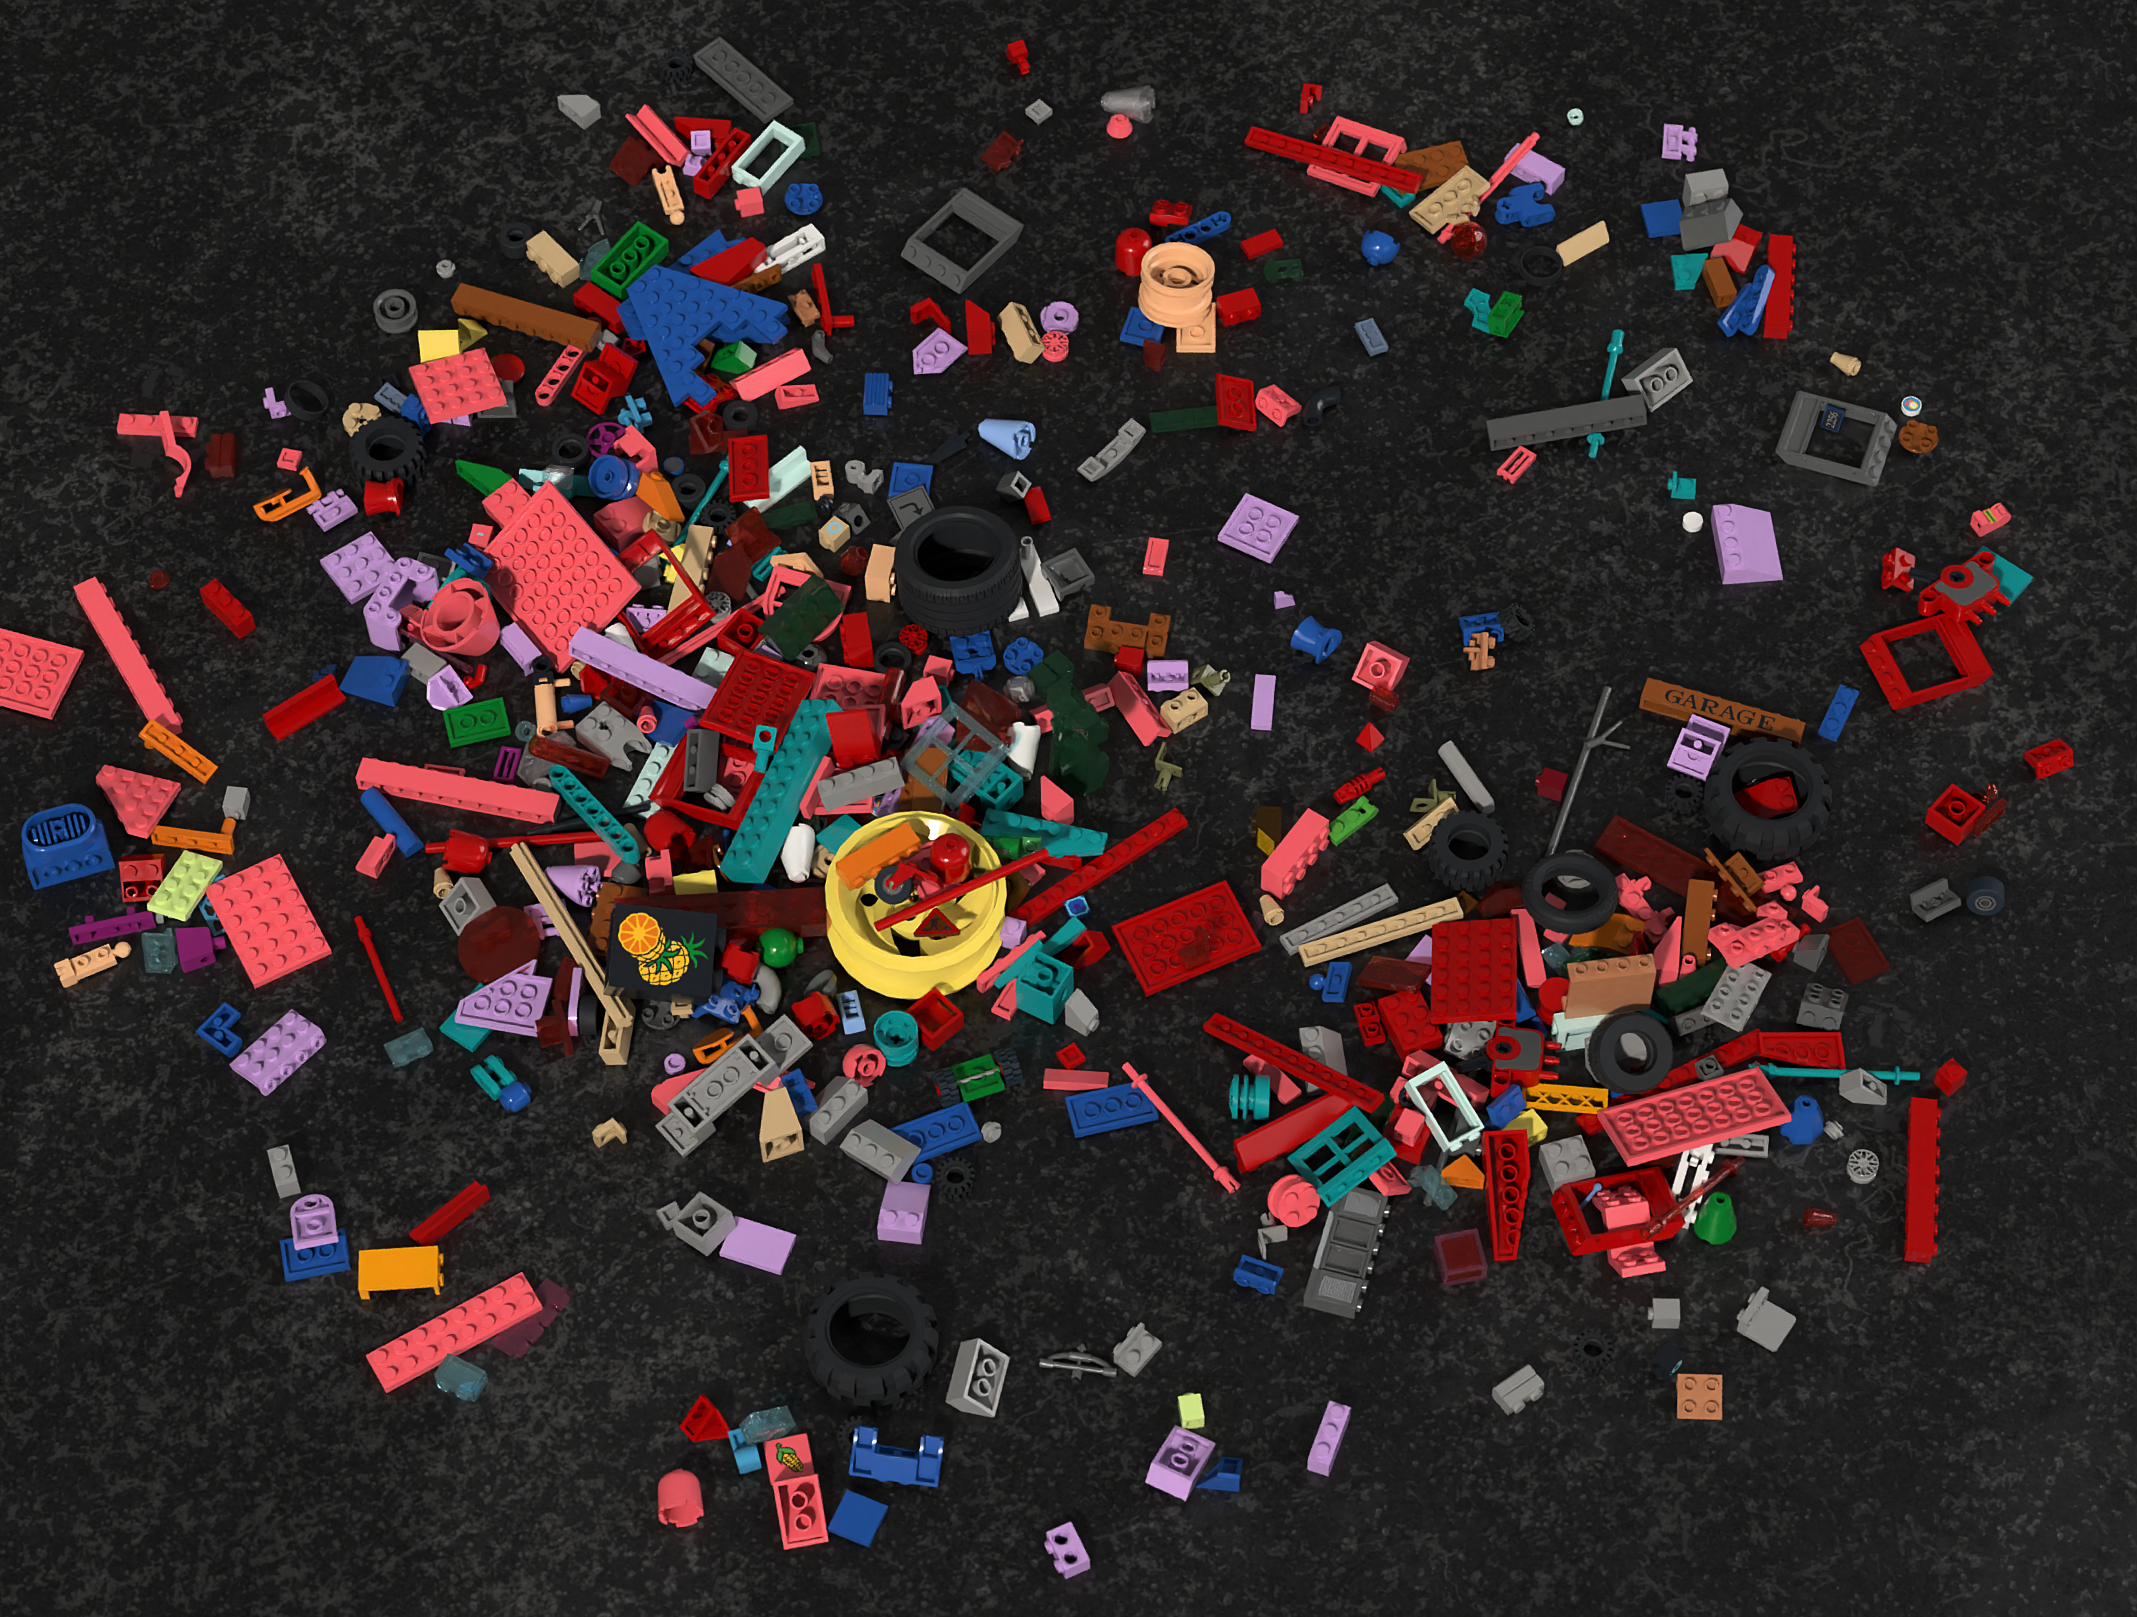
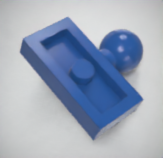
M1330 962L1327 977L1325 978L1319 973L1313 974L1309 979V985L1314 990L1324 988L1322 994L1324 1002H1344L1352 965L1350 962Z

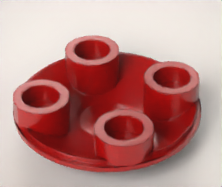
M501 354L490 360L496 377L501 378L503 381L513 380L514 384L525 373L522 360L515 355Z

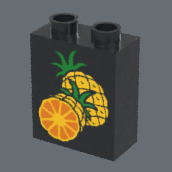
M616 903L610 915L603 995L705 1006L711 994L720 995L723 970L713 969L714 953H724L726 928L716 927L717 914Z

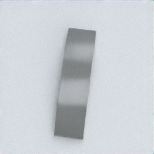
M1131 418L1118 430V436L1094 458L1090 456L1077 468V471L1091 482L1101 478L1132 451L1145 434L1146 429Z

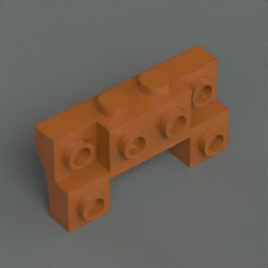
M1091 604L1084 648L1115 654L1119 653L1120 646L1144 649V657L1164 660L1171 616L1151 613L1148 626L1111 621V607Z

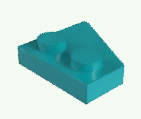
M1708 253L1671 255L1670 261L1675 290L1695 289L1698 278L1702 273L1703 262L1708 260Z

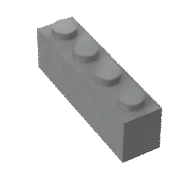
M896 757L816 782L826 811H831L905 786L902 771Z

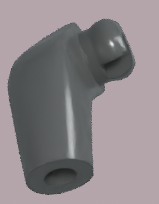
M817 330L812 335V352L817 358L829 364L833 360V356L825 348V333L822 330Z

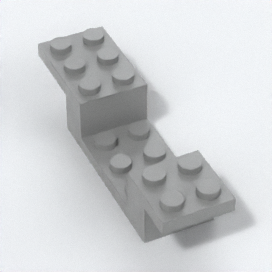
M784 1014L755 1040L749 1034L743 1037L669 1101L667 1105L671 1113L655 1127L678 1153L685 1158L716 1131L712 1122L756 1083L760 1082L764 1087H767L813 1047V1044Z

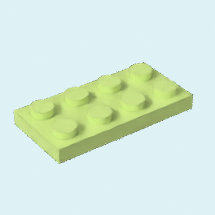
M184 850L148 902V910L186 922L204 896L207 887L212 884L223 868V862Z

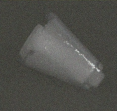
M1148 85L1106 92L1101 98V106L1107 112L1123 114L1129 119L1148 124L1153 118V114H1150L1151 108H1155V93L1150 88L1151 86Z

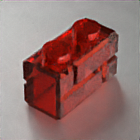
M233 433L223 435L212 434L210 442L206 444L209 458L205 459L206 470H209L212 478L222 476L233 477L235 474L237 443Z

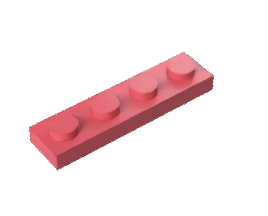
M120 414L117 432L118 434L161 436L158 425L159 415ZM169 416L174 437H196L199 422L197 417Z
M1041 930L1036 934H1031L1022 945L1015 946L1006 957L999 958L990 969L983 970L977 977V989L983 994L995 985L993 982L1038 939L1043 944L1046 943V935Z

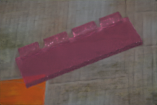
M401 628L398 632L410 639L409 642L413 644L417 642L431 650L435 655L445 658L449 664L468 674L473 672V667L467 663L459 661L447 652L434 650L423 640Z
M546 1278L534 1292L543 1310L498 1333L491 1344L510 1357L515 1354V1356L521 1358L531 1347L526 1340L533 1344L544 1332V1328L540 1324L548 1327L558 1315L554 1308L562 1311L571 1300L566 1295L567 1291Z

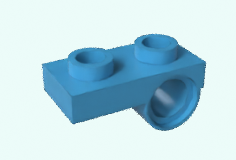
M746 1426L729 1431L728 1437L740 1474L761 1469L759 1454L750 1427Z

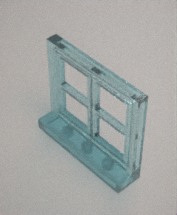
M952 701L899 762V765L946 803L953 812L958 814L961 802L966 804L1011 751L1007 745ZM955 717L969 728L971 732L953 751L938 739L937 736ZM974 734L992 747L975 768L958 755ZM931 743L948 756L932 777L914 764ZM953 760L968 772L969 775L951 794L935 780Z

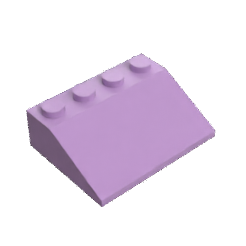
M1736 504L1713 505L1711 524L1722 583L1736 584L1782 580L1783 576L1770 512Z

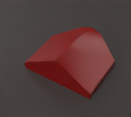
M586 664L579 672L581 690L586 695L590 694L591 699L610 700L625 682L589 664Z

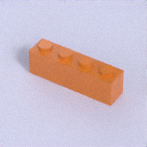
M905 822L836 862V874L849 891L855 888L859 889L870 879L876 878L878 873L884 868L898 866L899 862L906 858L916 856L921 850V840L910 825Z

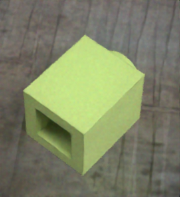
M1185 1393L1182 1396H1178V1409L1182 1428L1204 1427V1413L1200 1393Z

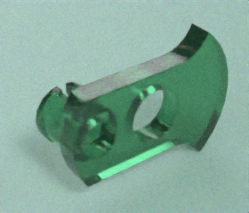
M1271 258L1264 267V275L1267 281L1271 283L1273 280L1293 277L1297 279L1298 276L1300 279L1304 276V270L1299 259L1274 261ZM1283 266L1288 267L1284 272L1278 271Z

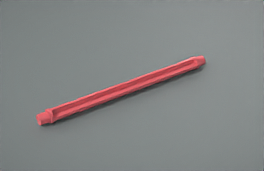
M1536 132L1528 136L1488 180L1491 187L1478 197L1480 205L1536 144V141L1540 138ZM1467 212V213H1465V214H1466V215L1468 216V218H1469V217L1471 216L1472 212ZM1449 223L1441 231V235L1437 238L1438 241L1444 244L1462 225H1452Z
M779 585L775 600L779 599L780 595L786 592L782 585ZM765 593L742 608L752 614L763 608ZM738 610L656 661L670 666L680 658L717 637V634Z

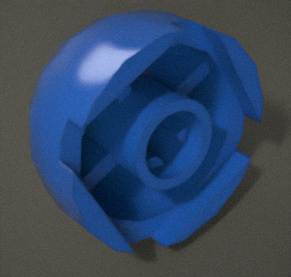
M1367 230L1361 241V251L1365 258L1368 259V263L1378 266V264L1390 263L1398 254L1400 244L1397 243L1396 245L1393 243L1394 238L1385 233L1374 230L1372 234Z

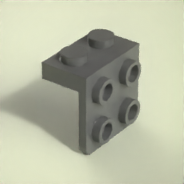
M1808 983L1796 1023L1827 1032H1838L1849 995L1840 989H1830L1818 983Z

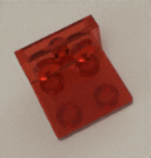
M755 506L725 528V532L738 557L750 566L756 564L782 543L779 536L768 530L760 512Z

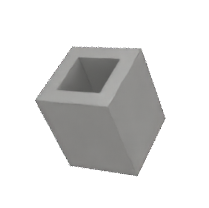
M227 786L222 805L225 818L246 820L251 800L248 788Z
M1653 1299L1652 1306L1647 1309V1318L1652 1320V1328H1679V1299Z

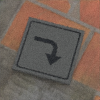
M923 485L887 500L901 531L919 517L935 510Z

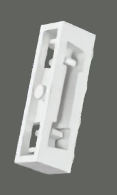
M812 223L802 227L797 232L784 237L774 245L768 246L766 248L767 259L753 272L759 273L775 264H779L782 275L824 251V237ZM809 248H812V249H813V250H811L810 252H808V253H806L805 255H803V252H806L807 249H809Z
M1713 1143L1683 1151L1672 1188L1675 1199H1679L1678 1206L1686 1222L1682 1228L1688 1229L1689 1224H1694L1698 1211L1694 1210L1696 1203L1700 1204L1704 1192L1700 1190L1701 1183L1706 1184L1709 1171L1705 1169L1707 1163L1712 1164L1715 1154L1714 1151H1711ZM1688 1154L1692 1155L1690 1163L1687 1161ZM1700 1159L1702 1163L1698 1165L1687 1202V1200L1679 1198L1688 1165L1697 1167ZM1686 1202H1687V1204H1689V1208H1688V1209H1684V1208H1685V1205H1686Z

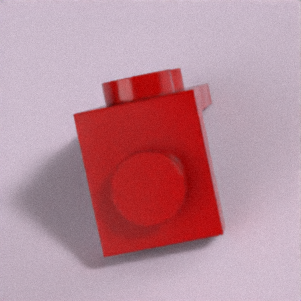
M930 297L914 304L910 308L911 321L914 324L932 316L942 330L949 335L951 334L952 322L950 318L941 312L940 306L934 303Z

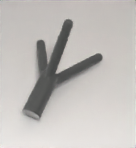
M595 201L591 213L586 215L587 219L579 226L578 230L581 231L592 218H595L601 235L605 234L598 215L602 206L601 201Z
M1618 721L1611 728L1608 727L1601 736L1585 742V748L1589 750L1600 744L1630 749L1629 745L1605 740L1608 735L1622 724V721Z

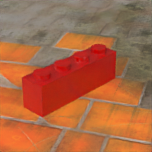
M734 128L693 177L695 193L709 200L713 198L731 176V167L752 145L750 134L738 128Z

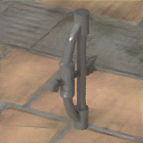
M1080 1344L1077 1347L1079 1352L1070 1351L1053 1354L1046 1359L1040 1358L1039 1367L1072 1369L1071 1379L1078 1377L1081 1380L1082 1371L1101 1373L1103 1376L1116 1377L1117 1368H1112L1106 1361L1091 1354L1083 1353L1086 1350L1084 1344ZM1068 1358L1069 1360L1077 1361V1365L1054 1362V1360ZM1081 1361L1095 1362L1104 1366V1368L1083 1366Z

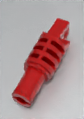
M1379 766L1368 774H1360L1346 782L1333 796L1339 805L1351 801L1369 791L1376 782L1386 778V774L1384 771L1380 772L1383 769Z

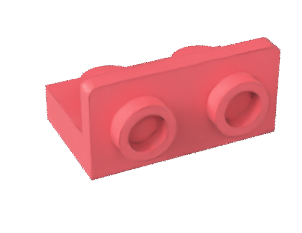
M1274 384L1259 390L1255 400V407L1280 427L1285 425L1288 417L1300 413L1302 408L1299 403Z

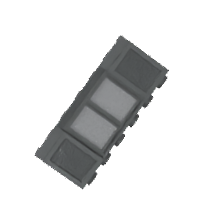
M1355 1187L1331 1205L1304 1294L1303 1306L1351 1319L1355 1318L1356 1311L1361 1312L1363 1299H1360L1362 1292H1367L1369 1280H1366L1367 1274H1372L1374 1261L1371 1260L1373 1255L1378 1254L1380 1243L1377 1240L1379 1236L1384 1234L1386 1224L1383 1223L1384 1217H1389L1391 1205H1388V1196Z

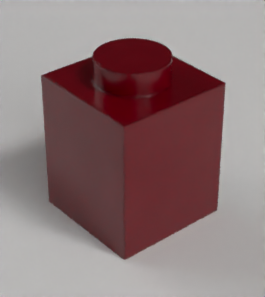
M1544 767L1542 775L1538 774L1535 786H1538L1537 795L1561 802L1567 786L1568 774Z

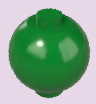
M772 926L763 931L758 942H755V952L760 954V959L768 966L781 968L791 964L797 954L803 953L802 937H795L794 933L784 926Z

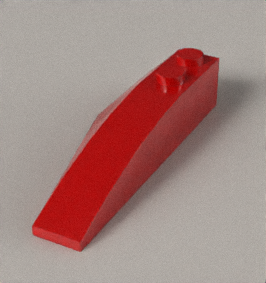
M1527 1129L1484 1131L1480 1138L1494 1261L1516 1260L1530 1178Z

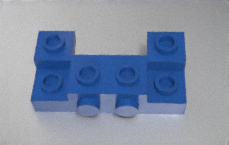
M856 1425L849 1475L875 1478L881 1482L896 1481L903 1485L917 1484L938 1487L944 1437L922 1434L920 1450L879 1445L877 1444L878 1428Z

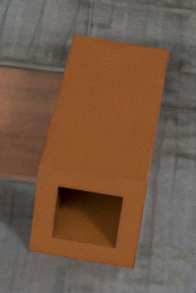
M1723 258L1705 260L1703 262L1702 274L1716 308L1729 306L1735 299L1737 292Z

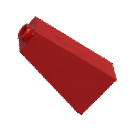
M751 237L693 266L690 269L691 276L729 287L744 280L767 259L766 246L761 241Z

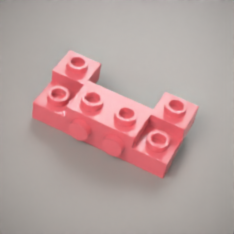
M1771 901L1758 907L1756 917L1760 920L1759 922L1737 932L1724 922L1709 929L1708 940L1719 949L1727 964L1735 969L1799 940L1800 930L1787 919L1788 912L1777 902Z

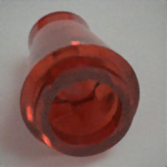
M1815 1207L1806 1208L1803 1214V1223L1805 1226H1809V1228L1835 1226L1837 1214Z

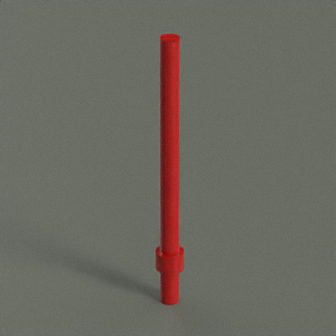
M357 916L354 921L359 930V939L365 945L396 1022H400L403 1020V1016L371 940L372 934L369 928H366L362 916Z

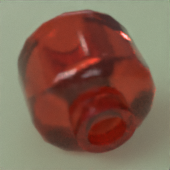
M860 546L849 547L840 556L841 570L853 576L861 573L869 563L867 551Z

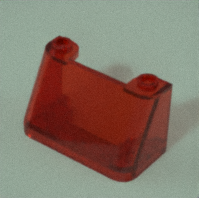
M971 680L958 712L955 748L1004 755L1006 748L1011 746L1012 736H1008L1011 724L1021 720L1022 709H1019L1018 704L981 681Z

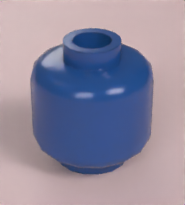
M513 1081L500 1091L501 1096L499 1100L507 1111L518 1112L531 1102L530 1094H532V1091L526 1083L522 1084L519 1081Z

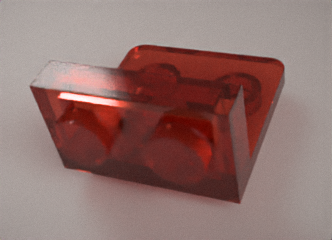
M629 136L609 164V167L629 184L637 186L652 163L662 167L666 161L660 157L661 155L654 148L650 150L647 147L649 144L640 137L637 140Z

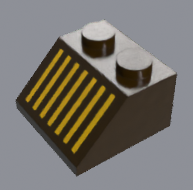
M1257 806L1256 814H1252L1251 837H1255V846L1267 857H1270L1281 843L1282 807Z

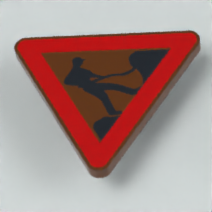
M934 908L914 931V937H930L931 940L933 937L941 936V939H944L945 936H959L961 934V931L938 908Z

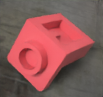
M1816 885L1812 890L1808 889L1803 894L1801 908L1821 923L1826 918L1829 907L1823 900L1818 899L1820 887Z

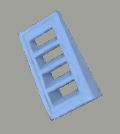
M857 990L836 994L845 1034L866 1030ZM855 1000V1001H853V1002H848V1003H844V1004L842 1003V1002H846V1001Z

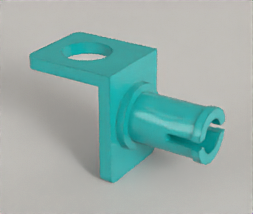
M757 725L752 747L754 752L757 753L753 771L766 773L769 756L775 755L774 744L777 728ZM762 731H769L771 733V739L768 742L760 740L759 735Z

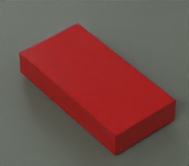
M1275 229L1241 242V248L1249 260L1283 247V241Z

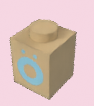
M835 516L819 530L820 544L833 552H836L850 538L849 525Z

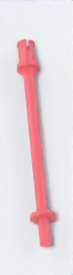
M1128 1062L1125 1063L1122 1069L1134 1081L1131 1087L1133 1089L1139 1087L1214 1171L1213 1178L1216 1181H1220L1230 1194L1235 1192L1234 1188L1238 1190L1241 1185L1229 1173L1227 1166H1220L1152 1090L1145 1082L1147 1075L1145 1073L1139 1075Z

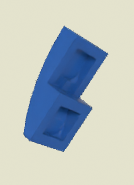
M800 1068L781 1077L783 1086L786 1087L799 1118L818 1109L814 1096Z

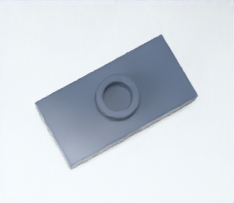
M1373 318L1355 323V329L1370 356L1388 351V345Z
M386 382L374 395V398L402 418L400 407L407 399V396Z

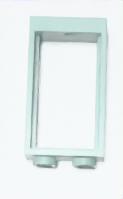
M773 121L731 167L734 180L739 184L743 183L748 188L759 187L760 193L763 196L806 149L803 138L778 122ZM773 138L789 146L760 180L744 171Z
M1563 1012L1554 1014L1551 1038L1552 1041L1561 1043V1049H1555V1052L1585 1048L1584 1038L1591 1036L1594 1030L1597 1029V1026L1605 1019L1621 1013L1565 1019Z
M1445 1061L1412 1078L1404 1085L1418 1111L1425 1116V1122L1443 1152L1449 1149L1454 1152L1463 1146L1462 1142L1468 1139L1471 1142L1481 1136L1480 1132L1483 1130L1484 1125ZM1439 1076L1471 1127V1130L1450 1142L1417 1088Z

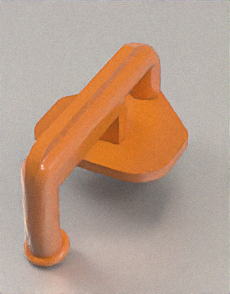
M308 466L304 467L299 474L305 478L310 491L285 503L283 496L292 491L291 488L282 489L253 505L260 519L264 521H278L321 498V490ZM270 502L272 505L278 502L281 505L268 513L263 508V505Z
M749 1004L740 1013L745 1015L752 1030L727 1044L725 1040L734 1035L733 1030L728 1028H721L702 1038L692 1048L700 1063L712 1065L747 1034L755 1040L763 1033V1029ZM720 1044L721 1049L708 1056L705 1055L704 1049L714 1048Z

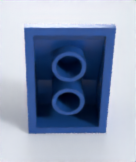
M355 656L339 689L349 694L395 707L411 677L409 664L407 661L390 656Z

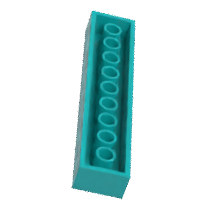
M803 699L789 729L777 753L774 755L719 867L732 882L764 884L800 810L801 800L822 758L827 755L832 745L826 713L843 711L833 699Z

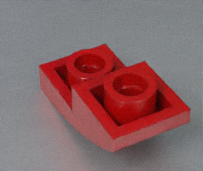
M1041 487L1028 489L1023 500L1032 525L1051 520Z
M1374 1001L1353 1005L1365 1047L1385 1043L1386 1036L1380 1024V1016Z

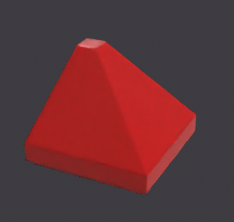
M1368 722L1356 739V742L1372 753L1385 738L1372 723Z

